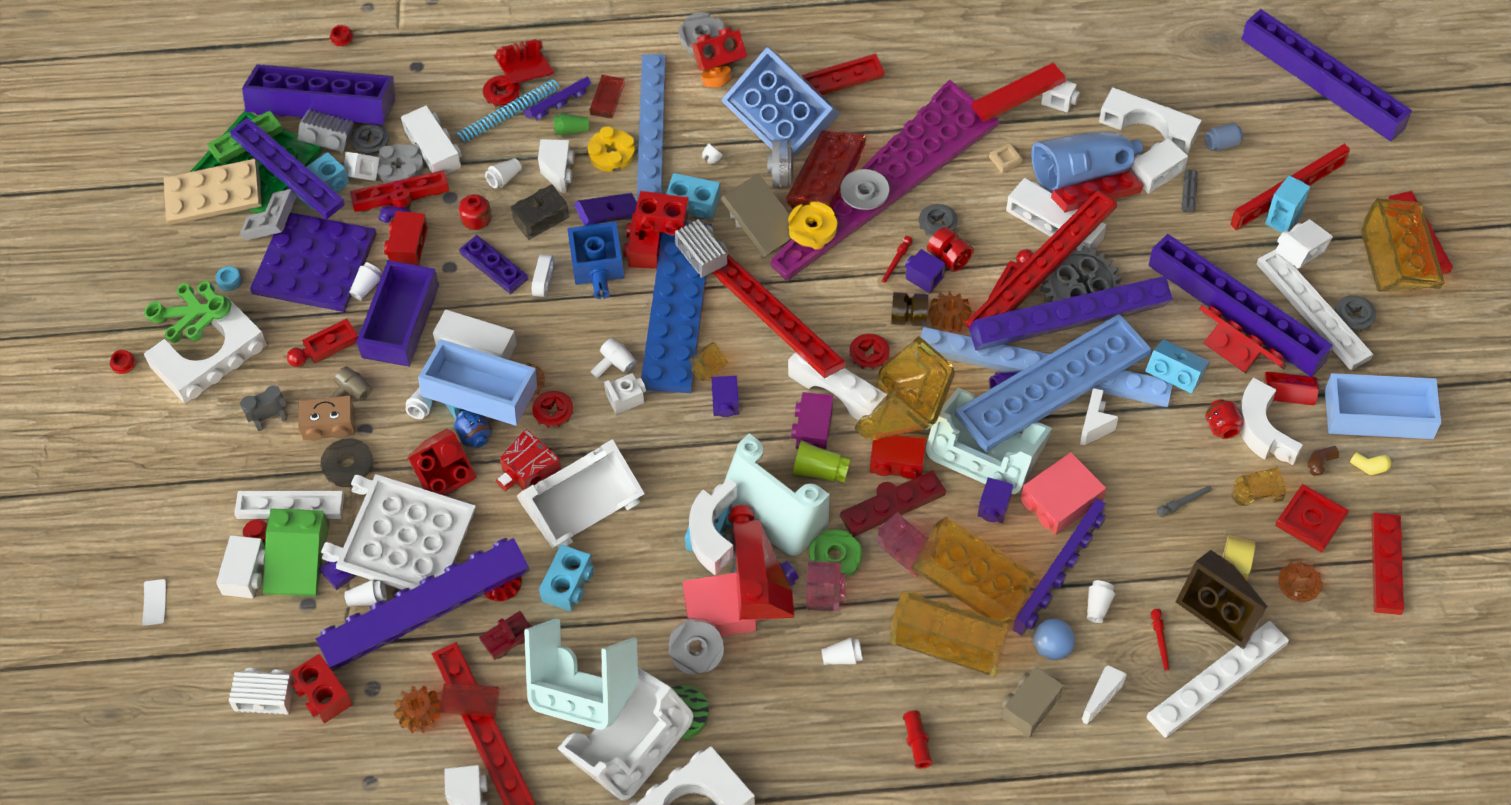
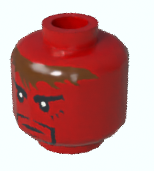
M472 194L461 200L458 209L461 222L466 228L480 230L489 225L492 213L489 201L484 196Z
M1216 400L1211 403L1210 408L1205 414L1212 434L1222 439H1230L1237 436L1244 423L1236 403L1232 401Z

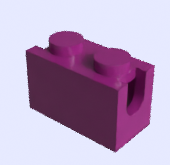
M802 392L801 402L796 401L795 417H798V423H793L791 439H796V449H799L800 442L803 440L811 445L827 450L833 412V395Z

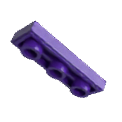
M586 76L523 111L524 115L528 119L535 117L538 120L548 114L547 109L554 106L555 109H558L567 104L566 99L574 95L575 98H578L587 93L586 87L591 85L589 77Z
M632 193L578 200L574 206L579 214V218L586 226L631 219L633 213H635L637 202Z
M478 235L474 236L459 249L460 255L510 295L528 280V275Z

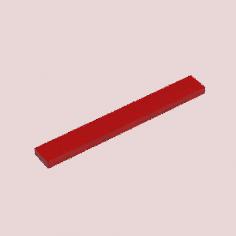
M1097 190L965 322L966 327L969 328L976 319L1015 311L1117 208V203Z
M729 254L727 255V265L712 272L722 284L824 379L845 368V360Z
M452 643L431 653L503 805H536L458 643Z

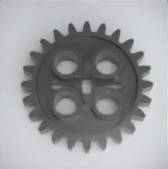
M1083 246L1081 251H1078L1076 248L1042 282L1044 285L1041 292L1047 293L1044 301L1054 302L1071 298L1072 296L1076 297L1096 292L1093 288L1106 290L1122 286L1119 284L1122 277L1115 275L1118 267H1110L1112 259L1103 260L1104 252L1097 256L1095 255L1096 248H1093L1089 253L1086 246ZM1082 267L1089 268L1091 272H1086ZM1060 276H1066L1069 280H1063Z

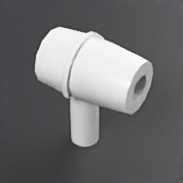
M612 337L601 346L600 352L604 358L590 373L598 379L612 364L622 372L627 373L635 366L637 360L626 349L624 344H621Z

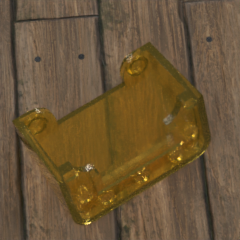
M918 336L880 368L877 375L878 387L882 392L888 394L889 398L872 413L862 416L858 420L855 429L864 438L876 440L927 430L932 427L939 418L955 376L952 364Z

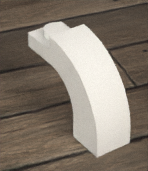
M1253 377L1244 392L1239 407L1244 422L1240 429L1241 436L1248 447L1264 460L1269 453H1272L1279 460L1294 465L1303 444L1279 432L1269 423L1266 411L1272 404L1276 389Z
M730 478L725 483L717 485L711 495L702 490L695 499L689 515L692 549L701 564L715 576L734 558L733 545L714 528V523L718 516L738 498L737 484Z

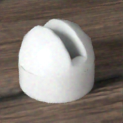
M708 144L703 150L702 157L704 161L708 160V164H716L723 157V154Z

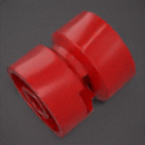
M948 226L940 228L931 237L927 245V251L939 260L942 259L945 266L952 272L962 269L974 252V248L964 239H959L958 234Z

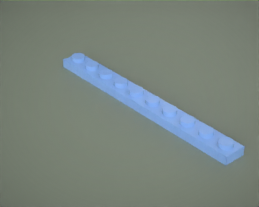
M923 327L917 353L1003 372L1023 371L1050 355L1005 344L975 351L971 337ZM1123 370L1094 389L1103 390L1104 394L1168 407L1172 384L1158 377Z

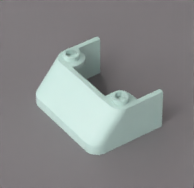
M553 619L525 629L527 698L530 706L537 712L596 729H604L613 725L638 685L637 638H630L603 648L602 677L579 672L577 657L570 648L561 646L560 619Z

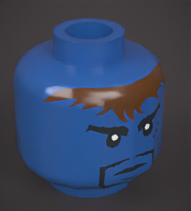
M467 410L457 415L454 429L464 446L480 448L487 444L488 438L492 434V427L486 416Z

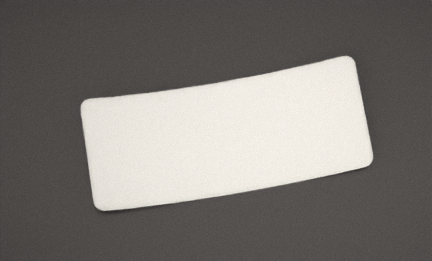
M165 579L144 582L142 626L164 623L166 602Z

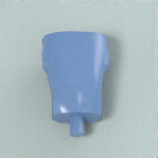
M1082 133L1035 142L1032 145L1031 151L1032 165L1036 179L1041 187L1052 193L1055 189L1116 175L1128 170L1134 163V155L1141 154L1143 147L1139 139L1129 141L1126 136L1120 133Z

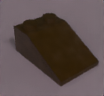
M1212 550L1195 562L1175 603L1242 649L1246 648L1268 607L1237 568Z

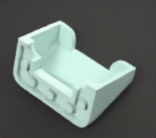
M958 387L935 415L926 444L928 457L936 463L986 484L988 477L1013 484L1012 494L1018 493L1044 449L1052 428L1035 422L1024 429L1022 434L1018 433L985 452L955 417L956 409L976 398L972 393Z
M749 433L738 444L724 481L725 483L730 478L737 484L738 498L731 503V506H750L755 517L753 521L760 520L769 542L787 555H799L829 526L830 494L815 484H806L796 493L790 490L757 464L763 456V445Z

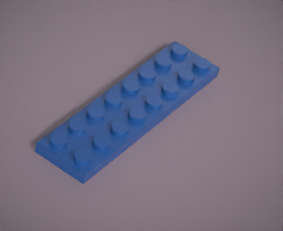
M662 233L641 379L646 390L691 393L706 276L700 277L694 267L684 257L681 250L676 246L675 235Z

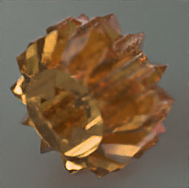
M949 291L947 296L940 293L938 299L933 298L928 315L931 318L932 326H938L940 331L946 329L951 333L955 329L960 333L962 326L966 327L965 322L971 317L972 310L969 307L968 299H962L961 293L954 296Z
M412 685L411 693L409 694L402 691V699L395 700L397 709L394 712L396 719L399 720L400 727L403 729L408 727L409 732L412 734L417 728L422 733H425L427 725L435 728L434 720L441 719L442 716L439 711L442 703L441 700L437 699V693L434 690L428 692L427 687L424 685L419 691Z

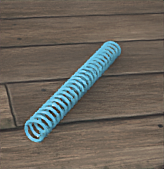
M551 79L547 84L539 86V89L535 88V91L532 90L531 93L528 92L527 95L512 101L511 104L508 103L504 108L492 112V115L488 114V117L485 116L484 119H480V122L476 121V124L472 123V126L469 125L468 128L460 130V133L456 132V136L459 134L462 141L466 143L462 132L465 134L466 139L470 141L466 130L471 138L474 139V135L470 128L475 136L478 137L474 125L479 134H482L478 123L482 130L486 132V128L490 130V126L493 128L494 124L498 126L497 120L499 123H502L501 118L503 121H506L505 116L510 119L509 114L512 117L514 116L513 112L518 114L513 103L518 111L521 112L522 110L517 101L522 109L525 110L526 108L521 99H523L526 107L529 108V103L533 106V101L537 103V99L541 101V97L545 99V95L549 97V93L553 95L552 90L555 93L557 92L552 81L558 88L560 86L555 80Z

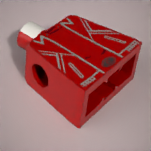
M526 428L501 456L500 462L504 473L496 479V482L505 492L515 484L522 490H525L562 470L560 458Z

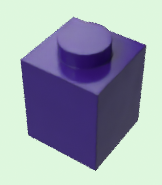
M920 249L915 256H910L905 264L906 280L929 294L944 278L945 263L923 249Z
M737 375L711 377L713 415L721 417L739 415Z
M988 477L979 503L978 517L988 522L1003 523L1011 500L1013 484Z

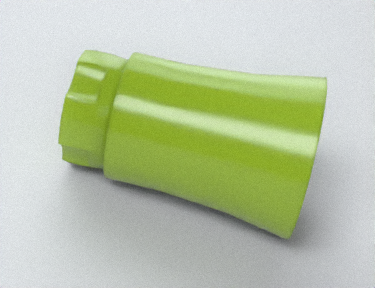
M801 440L792 475L819 478L832 482L836 480L845 483L851 458L841 456L839 453L816 447Z

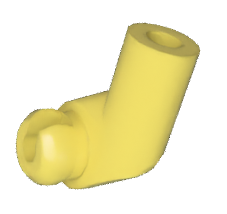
M1356 452L1350 463L1368 475H1375L1388 471L1392 461L1387 455L1368 459Z

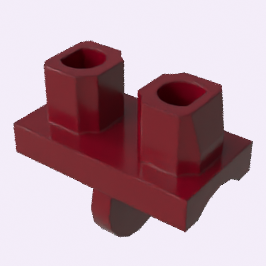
M518 611L506 620L503 618L498 620L497 626L479 637L481 643L494 660L502 658L519 644L525 643V629L533 626L530 625L521 611Z

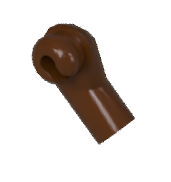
M1336 446L1317 450L1311 454L1307 463L1311 475L1318 476L1324 474L1325 468L1323 465L1325 462L1339 458Z

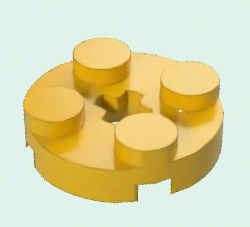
M609 126L603 127L588 143L587 148L590 162L601 171L613 172V169L619 167L622 170L628 167L635 158L634 139L622 130L613 129ZM615 148L617 151H611L610 153H608L607 149Z
M810 202V205L803 207L802 204L798 205L792 210L788 218L790 238L803 246L812 247L813 249L823 248L826 243L834 238L837 232V220L834 216V211L829 206L820 202ZM817 222V227H809L807 223Z

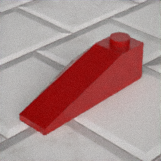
M760 520L733 521L739 620L794 618L792 589Z

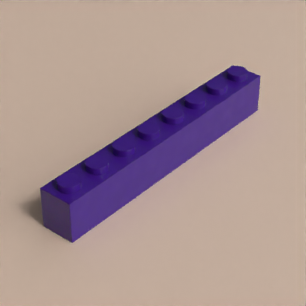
M1260 9L1246 21L1242 41L1390 142L1406 129L1412 113L1410 108L1264 10Z
M1168 233L1152 248L1149 267L1166 276L1168 280L1206 306L1210 307L1211 305L1223 314L1222 317L1240 325L1244 332L1260 339L1263 345L1284 356L1285 360L1310 377H1313L1327 362L1333 346L1331 343Z
M1162 276L976 319L969 326V331L975 351L1109 320L1118 314L1123 317L1161 308L1172 301L1173 298L1167 278Z
M503 538L493 544L494 548L486 552L480 550L468 557L469 561L461 565L458 562L444 569L445 573L437 577L431 575L422 579L419 582L420 585L412 590L409 587L402 589L395 594L396 598L388 602L381 600L370 606V611L362 615L355 613L345 619V624L337 628L333 625L320 632L321 636L315 639L330 669L335 671L529 572V566L515 539L508 540V538Z

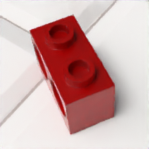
M731 27L718 30L719 35L713 37L710 34L696 37L697 42L691 43L698 69L705 71L747 57L740 30H732ZM728 38L732 39L734 44L730 51L725 48V41ZM706 45L712 48V55L709 58L703 54V49Z
M640 191L635 210V228L647 232L655 231L675 235L676 230H680L681 227L684 228L687 224L689 197Z
M320 653L291 671L295 680L291 685L299 697L305 695L309 701L305 705L313 718L319 716L322 722L326 723L352 706L348 693ZM318 677L314 682L307 683L310 678ZM332 697L329 702L321 703L324 698Z

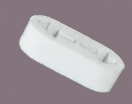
M539 255L532 281V296H547L554 268V257L552 255Z

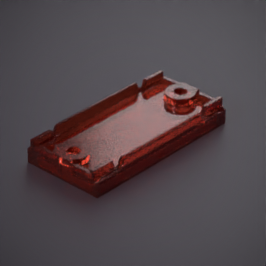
M821 131L786 197L787 203L792 209L801 204L803 207L810 205V202H820L833 210L836 199L839 200L841 197V183L843 179L855 170L861 158V153L867 141L865 134Z

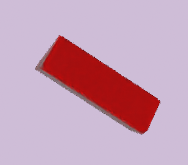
M1265 372L1264 383L1276 389L1273 401L1304 405L1316 404L1319 391L1316 377Z

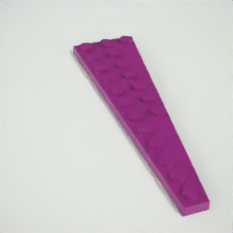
M949 79L936 92L932 100L918 111V115L912 121L909 120L904 125V129L898 135H894L887 145L882 147L861 168L876 171L885 177L889 184L887 200L877 208L861 210L848 205L842 198L841 193L838 196H834L828 205L834 211V216L837 220V232L834 238L821 249L803 246L791 239L771 260V267L788 281L998 127L999 119L994 117L983 122L972 109L971 102L975 100ZM817 222L809 224V227H817Z

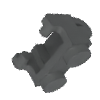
M269 386L265 392L255 396H246L240 402L247 421H254L258 431L263 430L260 421L279 414L282 421L287 419L282 409L287 405L278 386Z

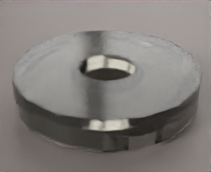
M348 438L338 440L328 446L321 456L320 466L325 478L329 482L335 483L339 487H352L351 482L355 475L366 478L369 472L371 473L374 459L369 447L365 443L357 439ZM346 459L354 460L351 466H341V463Z

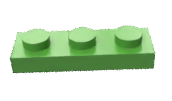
M271 111L251 120L271 138L283 132L281 124ZM230 132L207 143L210 152L220 165L247 151L231 138Z

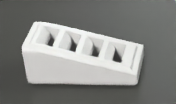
M1108 665L1107 667L1105 666L1082 717L1083 723L1088 725L1123 687L1127 676L1124 672Z

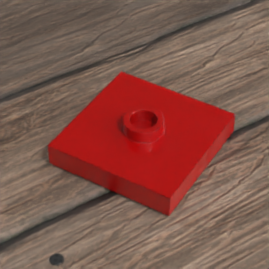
M1302 484L1277 519L1275 526L1322 553L1350 510Z

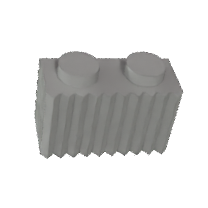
M310 109L300 122L297 140L344 153L351 141L354 123L353 121H344L343 118L330 117L329 114L312 112Z
M697 219V221L689 223L688 226L685 225L684 228L681 227L680 230H676V246L701 278L727 265L728 249L722 241L718 242L710 225L705 226L700 219Z

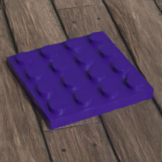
M289 213L285 228L282 232L274 234L250 287L251 293L253 295L345 312L351 299L349 291L360 266H364L377 235L376 229Z

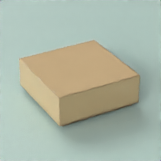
M1010 143L991 151L989 154V158L1001 173L1021 165L1023 161L1022 157Z

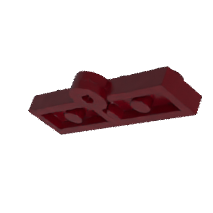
M933 470L899 486H895L891 482H882L877 487L876 496L841 511L840 517L850 534H852V537H855L945 496L946 489Z

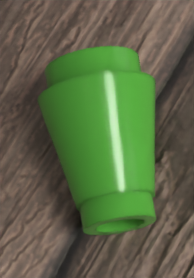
M560 113V116H554L555 135L563 137L589 131L588 117Z

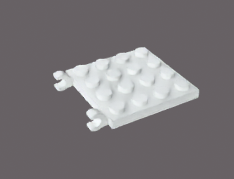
M375 474L373 480L355 475L351 482L353 486L352 492L361 495L366 494V497L346 543L341 548L332 543L325 542L321 551L323 553L322 559L329 562L337 561L336 568L370 580H381L383 584L401 590L408 587L412 590L420 585L419 582L422 579L431 575L437 577L445 573L444 569L454 564L474 515L475 505Z

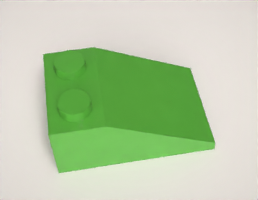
M270 509L266 530L263 594L317 596L321 575L319 568L323 564V553L321 551L327 541L329 524L323 510Z

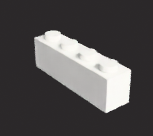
M1026 178L1008 196L1006 209L1007 212L1050 237L1077 210L1064 212L1051 198L1052 193ZM1102 222L1077 247V250L1081 251L1083 246H1086L1087 252L1090 253L1093 248H1097L1104 240L1106 224Z

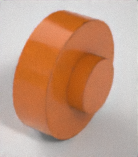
M717 66L703 71L701 79L704 86L719 88L732 80L730 67Z

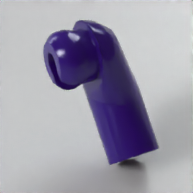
M384 206L380 209L381 213L378 218L384 223H390L391 218L395 217L396 211H412L403 207Z

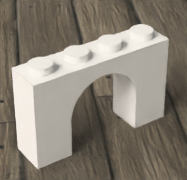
M232 301L231 310L228 315L222 319H214L211 322L225 337L222 348L214 356L199 361L185 359L165 339L144 353L150 368L184 404L197 398L201 392L211 385L218 383L222 377L233 369L239 368L243 362L258 354L267 346L262 331Z
M710 746L705 751H698L691 758L690 763L683 768L678 767L668 776V780L664 783L651 787L647 791L646 796L638 803L632 802L629 804L670 805L679 796L689 793L705 795L716 805H755L752 792Z

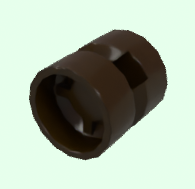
M893 292L891 325H906L907 322H910L912 326L926 327L928 294L915 293L912 297H909L907 293Z

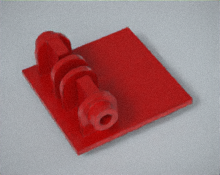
M532 39L525 41V44L520 42L519 46L517 43L501 46L494 55L495 60L511 84L554 74L553 69L540 51V49H543L541 40Z

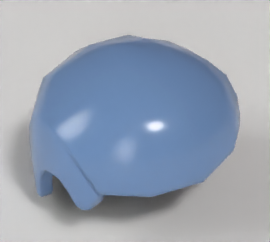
M1057 618L1043 621L1035 628L1032 635V642L1036 647L1037 653L1050 660H1062L1072 652L1076 643L1072 628L1065 621Z

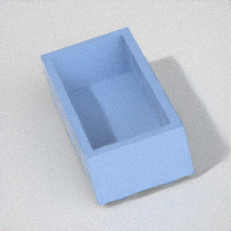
M442 339L439 340L418 376L422 397L516 426L537 389L536 368Z
M1331 373L1326 385L1325 399L1328 434L1434 439L1441 425L1436 378Z

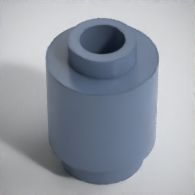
M1235 123L1214 127L1205 133V142L1208 149L1215 151L1239 146L1243 139L1242 129Z

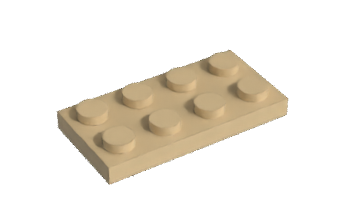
M256 159L164 177L166 222L172 225L261 207L259 163Z

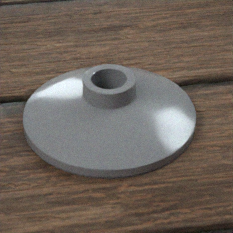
M860 169L849 173L843 179L841 195L848 205L856 209L870 210L881 206L887 200L889 184L880 173L869 169Z

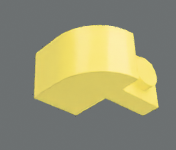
M1228 535L1223 553V558L1232 563L1246 581L1252 566L1255 541Z

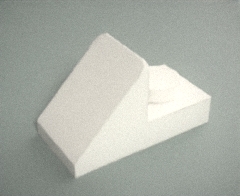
M1093 388L1080 440L1081 445H1087L1116 429L1118 417L1104 413L1106 401H1101L1103 390Z

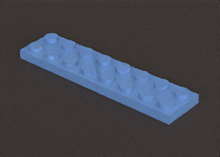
M1118 314L956 409L955 417L982 449L987 452L1150 355L1151 348L1125 319Z

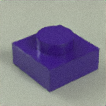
M328 561L319 569L336 591L357 576L337 569V561Z

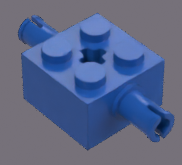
M616 221L567 228L575 285L593 283L594 297L601 299L600 290H602L603 298H607L610 295L607 281L624 278Z

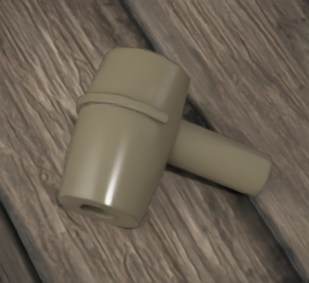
M345 366L335 375L334 381L339 387L330 397L345 396L348 393L358 401H363L369 396L372 388L358 372Z

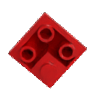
M445 429L424 440L407 456L423 489L445 496L477 478L455 433L449 429Z

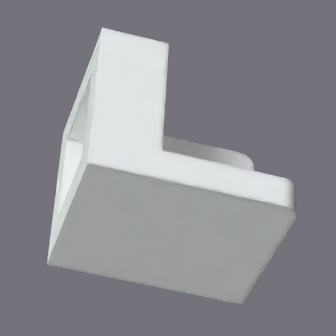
M346 152L343 167L348 177L376 181L379 157Z

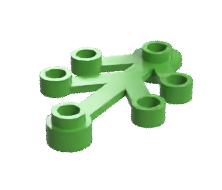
M203 281L198 285L197 292L206 298L208 302L207 304H201L194 295V289L188 283H182L178 286L176 292L177 295L187 302L188 306L166 308L160 302L154 301L145 308L144 315L152 323L158 324L163 323L167 318L183 317L165 332V338L171 343L179 342L183 336L182 331L197 317L204 315L196 324H192L186 329V336L195 342L202 338L203 329L214 319H222L228 315L232 303L226 296L216 295L214 292L215 287L210 282Z

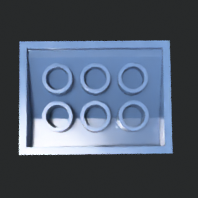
M769 47L765 48L721 100L771 149L772 140H779L780 158L787 159V163L820 136L841 113L781 55Z

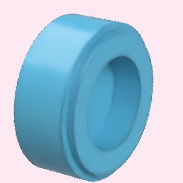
M232 266L221 268L215 276L218 287L223 291H233L242 283L239 270Z

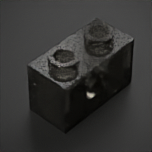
M552 184L539 189L533 195L519 200L511 206L513 221L528 240L570 218L567 202Z

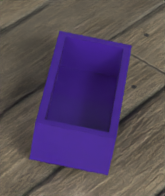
M387 260L356 341L361 358L410 367L439 288L435 268Z

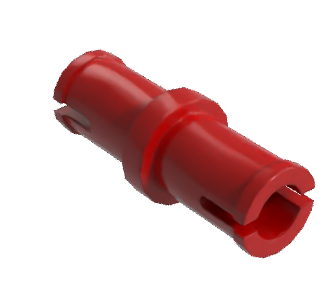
M917 710L908 711L903 716L908 734L906 738L907 745L911 747L915 767L917 769H925L933 763L927 744L929 736L924 732L921 713Z

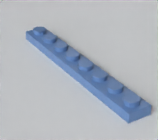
M665 54L642 55L637 202L640 191L662 194Z

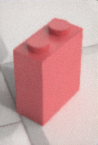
M1070 452L1023 485L1021 501L1026 509L1032 510L1039 517L1041 524L1046 529H1050L1057 535L1086 514L1096 498L1103 502L1106 487Z
M736 573L682 581L688 618L704 619L711 622L717 627L721 636L756 631V621L760 619L739 620Z

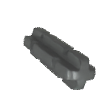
M1195 170L1185 171L1182 196L1183 212L1192 213L1195 211L1198 173Z

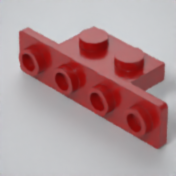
M1203 305L1200 306L1199 310L1218 323L1203 343L1245 374L1260 354L1283 370L1286 368L1287 365L1282 362L1284 356L1274 349L1268 352L1262 348L1263 342L1252 334L1249 337L1242 334L1243 328L1232 320L1228 323L1220 318L1223 314L1211 305L1208 309Z

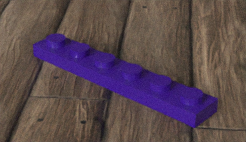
M246 118L229 131L231 138L324 218L328 219L345 206L343 198L249 118Z
M1096 498L1015 618L1014 632L1023 636L1027 628L1033 629L1039 619L1037 613L1041 607L1044 609L1048 607L1053 598L1052 591L1055 587L1059 589L1067 576L1064 573L1068 567L1074 568L1080 557L1078 552L1082 547L1085 549L1088 547L1093 538L1092 531L1094 528L1100 529L1104 523L1106 515L1103 513L1106 503Z

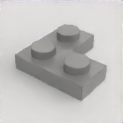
M292 189L273 193L266 211L247 216L239 235L244 240H250L282 232L297 194Z

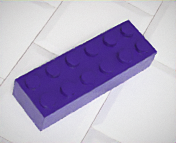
M256 64L242 87L245 112L257 115L271 111L273 115L280 117L294 116L303 118L306 112L311 109L312 112L329 114L330 117L343 118L344 121L379 125L384 124L395 102L394 78L388 75Z

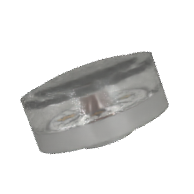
M791 139L772 140V154H767L768 174H772L773 188H791L794 175V154Z

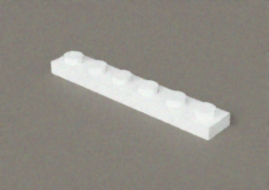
M1276 249L1258 258L1256 265L1323 339L1333 345L1332 350L1351 371L1371 360L1373 353L1291 262L1288 263L1287 259L1284 260L1283 256L1280 257V253L1276 254Z
M1268 621L1253 633L1245 649L1240 648L1238 645L1149 712L1147 719L1167 738L1284 648L1289 640L1271 621Z

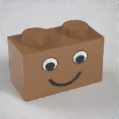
M340 396L298 401V427L303 440L317 441L321 438H344L355 435V409L351 397Z

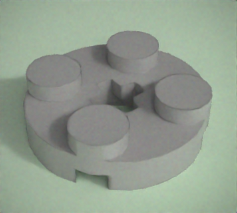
M708 13L692 14L685 18V23L679 27L680 43L687 49L689 54L694 55L691 43L697 42L696 37L702 36L699 35V31H703V33L710 34L713 37L719 35L718 30L723 29L724 25L719 18L716 17L714 19ZM706 45L703 49V54L712 52V48Z
M397 144L384 146L380 149V154L377 156L379 157L377 177L385 183L422 175L424 165L416 146ZM399 163L405 164L401 165V168L397 169L395 166Z
M688 618L677 625L669 637L668 651L673 664L679 670L695 675L711 671L719 664L724 653L723 639L717 627L711 622L704 619ZM692 641H701L702 651L696 650L692 653L689 644Z

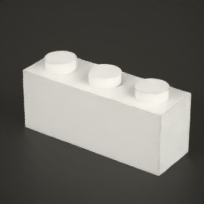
M424 106L401 117L404 132L411 143L416 146L431 173L444 170L445 175L461 168L459 160L462 157L461 151L457 144L452 145L447 129L440 127L441 123L435 112L431 113L428 107Z
M446 309L433 331L436 346L439 340L442 339L508 360L517 346L514 330Z

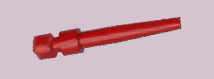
M904 237L903 243L899 245L897 253L882 279L883 283H886L902 256L907 253L913 243L912 237Z
M1153 609L1150 612L1151 618L1154 620L1152 622L1153 629L1156 631L1164 670L1168 671L1169 663L1163 632L1165 628L1163 620H1161L1162 612L1161 609Z

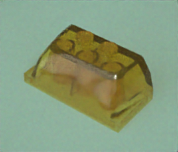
M1377 198L1365 217L1361 231L1377 291L1406 292L1423 288L1441 289L1445 282L1422 204L1419 202Z

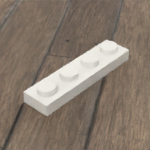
M238 491L234 514L236 519H269L271 508L323 510L327 519H342L344 494L343 491Z

